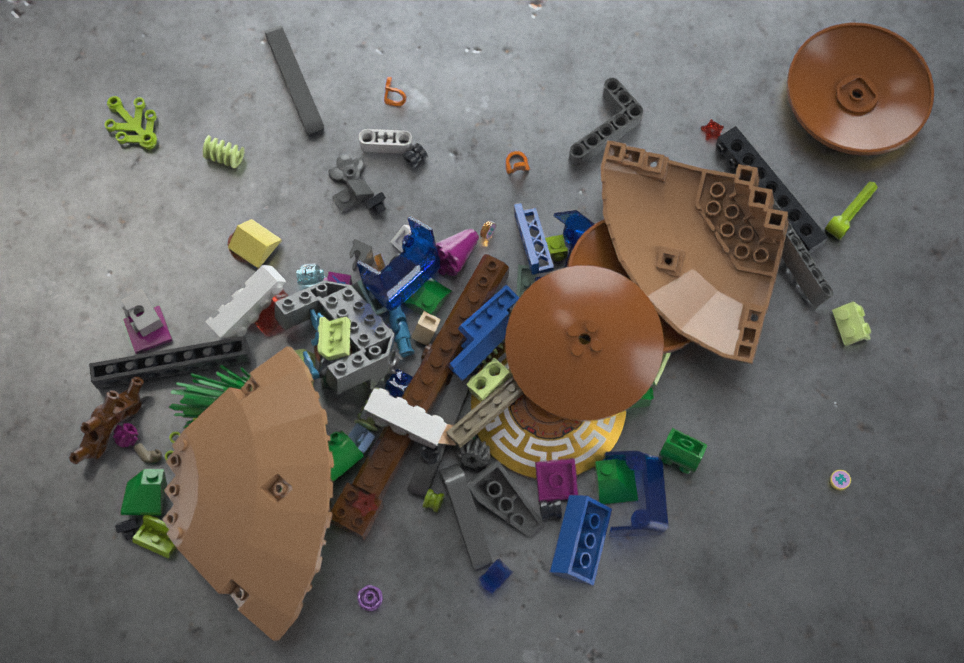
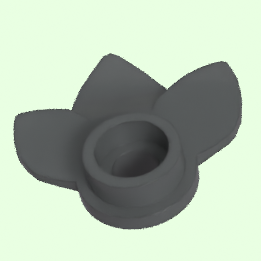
M340 155L336 161L337 166L328 170L329 175L333 179L344 180L347 183L349 180L360 179V171L364 168V161L361 157L353 160L348 155Z

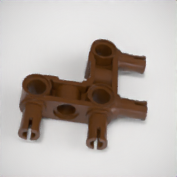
M132 378L128 390L123 391L121 394H118L116 391L107 392L104 403L97 406L92 412L91 418L81 424L80 428L84 433V437L79 449L72 452L69 456L73 464H78L84 459H99L106 451L110 434L116 424L124 419H128L139 411L142 406L139 392L144 383L141 378Z

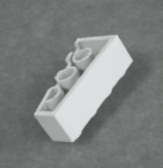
M262 265L245 282L246 287L236 291L232 295L233 300L226 305H222L218 309L220 313L214 319L210 317L205 322L220 338L244 336L250 324L257 321L261 311L271 304L272 298L283 290V285L286 283L285 279L272 266Z
M374 388L360 418L367 420L370 417L375 421L376 425L381 427L389 425L395 433L400 435L408 433L410 434V439L433 449L437 446L447 423L443 422V418L437 415L431 416L425 413L426 411L419 406L412 407L407 404L408 402L400 397L394 398L389 395L388 391L382 388Z

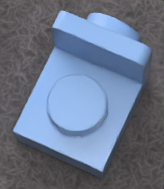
M356 423L348 437L360 451L365 453L375 435L364 426Z

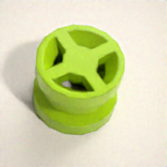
M429 489L422 507L426 509L431 508L434 512L438 513L444 499V494H437L434 490Z

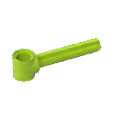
M868 182L840 216H834L830 220L825 230L838 240H841L850 228L849 222L878 189L876 183Z

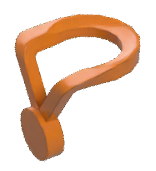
M387 77L384 96L385 104L392 106L404 105L407 99L405 93L400 89L391 88L392 77ZM389 91L399 93L403 99L401 101L388 99Z
M513 151L507 156L506 171L508 174L514 173L517 170L529 171L528 160L524 153ZM514 155L521 156L524 162L515 163L512 169L509 163L510 158Z

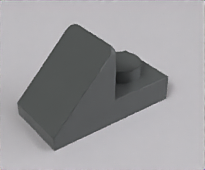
M364 179L347 181L348 187L332 196L342 213L374 195Z

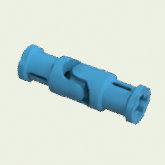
M398 298L387 301L390 306L389 322L395 335L394 342L397 343L398 353L403 358L412 356L415 351L411 347L410 331L408 330L406 316L401 308L402 301Z

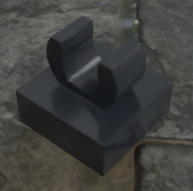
M380 192L364 204L368 210L374 207L376 212L380 214L386 210L382 203L386 197L383 192Z
M136 517L117 523L115 525L116 532L124 531L126 541L133 539L135 535L134 528L139 526L138 519Z

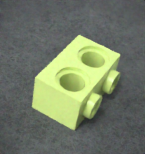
M494 358L491 362L486 363L477 375L472 376L466 385L470 393L482 402L509 379L512 374Z

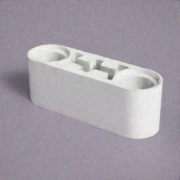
M364 129L359 133L360 147L365 152L403 154L407 150L410 151L413 146L412 135L408 131ZM366 139H371L370 142H364ZM401 141H408V143H406V144H402V143H400V142H401Z

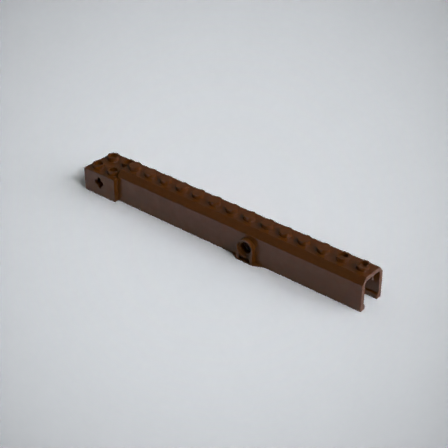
M488 254L483 255L433 344H428L425 347L421 356V365L402 396L408 402V405L412 407L419 406L426 411L425 413L431 414L445 387L450 384L454 373L449 369V364L464 350L461 345L467 338L458 328L502 289L509 276V266L505 262ZM387 425L384 427L353 483L347 482L333 506L330 523L362 540L366 539L384 507L382 499L415 442L409 438L410 434L400 435L393 432L391 426Z

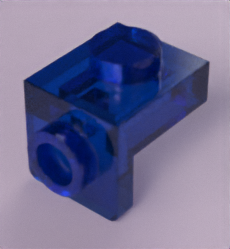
M397 368L396 373L392 374L387 380L384 390L388 391L389 395L394 398H402L413 376Z
M497 559L478 580L486 591L494 593L499 590L514 572L503 561Z

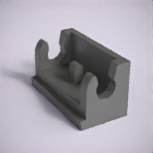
M354 239L353 246L349 252L350 258L355 254L352 270L355 271L357 265H360V276L365 278L374 262L372 246Z

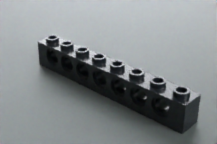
M735 126L719 136L716 148L720 154L726 157L730 167L735 168L737 171L738 164L745 165L743 162H747L750 164L749 166L758 168V175L761 177L758 187L773 190L774 200L777 204L784 205L780 209L788 212V221L809 254L823 246L828 239L827 235L741 131ZM789 218H794L796 222L791 221ZM800 232H805L808 236H804Z
M245 336L89 363L92 384L98 389L130 383L134 377L149 380L220 367V364L227 366L249 362L250 354Z

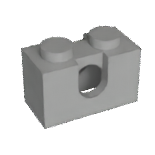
M142 289L122 299L124 304L122 310L127 318L131 316L133 322L130 324L136 333L140 331L144 337L164 326ZM144 312L141 316L136 317V314Z

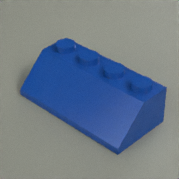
M569 495L550 570L551 573L564 579L594 586L612 512L610 507L587 495Z

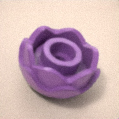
M366 585L357 594L359 606L367 611L377 609L383 600L381 590L372 585Z

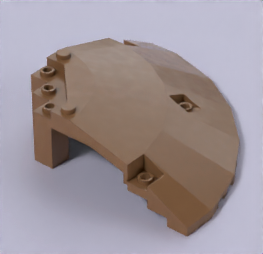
M607 140L601 164L603 216L618 260L628 276L647 295L656 312L678 334L722 358L753 364L784 249L789 225L788 212L773 209V190L758 187L759 175L758 168L738 164L736 174L725 173L669 160V157H665L662 154L646 152L645 149L630 147L625 143ZM652 162L657 163L656 167H651L650 165ZM671 259L672 263L667 265L665 261ZM757 315L758 320L752 321L751 317Z
M285 347L250 372L251 377L241 389L228 388L173 443L174 452L167 459L166 463L176 476L164 491L174 505L162 519L169 528L167 535L182 555L219 594H230L239 606L238 611L273 641L281 639L301 612L304 605L302 602L306 592H310L313 586L310 583L315 573H319L323 558L320 557L322 545H326V540H324L326 528L330 527L332 512H329V500L333 497V481H330L331 468H334L332 452H329L328 447L330 436H327L325 426L328 424L327 414L318 400L320 396L314 390L312 385L313 379L308 367L291 347Z

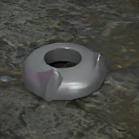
M396 351L392 354L387 374H395L396 371L394 369L398 365L399 360H404Z

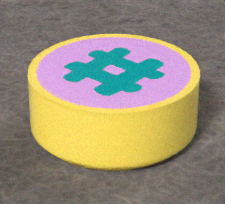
M837 470L830 476V484L835 490H845L851 483L850 475L844 470Z

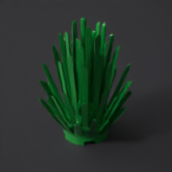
M221 364L220 367L229 375L227 377L216 372L217 376L221 377L220 380L222 382L191 373L192 377L201 379H192L194 383L212 388L176 383L187 390L173 389L171 394L183 395L184 397L180 400V403L186 405L171 404L169 408L183 411V413H175L174 416L197 418L228 388L241 389L251 375L241 367V371L247 376V378L244 376L241 378ZM188 420L186 424H191L194 420Z

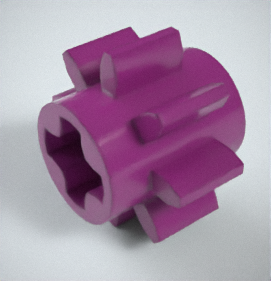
M123 423L122 426L117 425L113 431L115 433L113 435L114 441L120 447L134 446L138 440L137 429L130 423Z

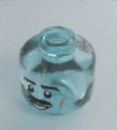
M317 263L302 264L299 270H296L297 283L304 289L320 283L325 278L324 269H320Z

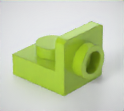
M563 235L545 238L552 260L558 262L567 258L568 248L565 246Z

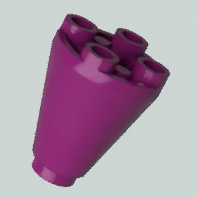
M473 229L464 230L432 245L427 254L436 264L437 271L441 275L455 276L460 272L477 245L479 235Z

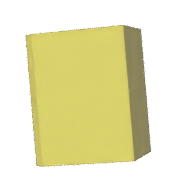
M251 219L237 226L228 248L259 269L282 240Z

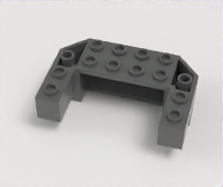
M324 280L275 302V319L284 330L309 320L311 309H314L316 315L321 313L329 321L348 317L351 320L350 343L357 352L327 366L326 382L337 395L363 382L371 389L387 374L393 354L394 332L384 324L383 319L377 316L372 306L365 302L360 292L356 291L352 285Z

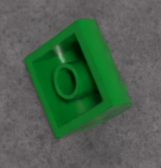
M672 428L659 456L662 457L661 460L665 464L672 465V463L679 465V469L684 473H695L708 445Z
M342 430L330 435L328 447L329 452H332L334 468H331L330 479L334 482L364 455Z

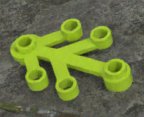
M111 96L107 101L109 110L111 112H118L127 123H115L113 119H108L104 123L107 131L119 130L120 132L116 134V140L120 144L140 143L143 148H153L157 143V136L153 133L154 121L157 119L155 111L149 109L145 112L147 124L144 130L141 127L143 109L146 106L144 99L138 97L134 100L135 115L133 118L124 109L121 99L117 96ZM123 131H135L138 135H126Z

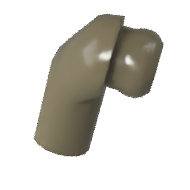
M142 443L137 444L133 448L145 463H157L161 460L162 453L158 449L147 451Z

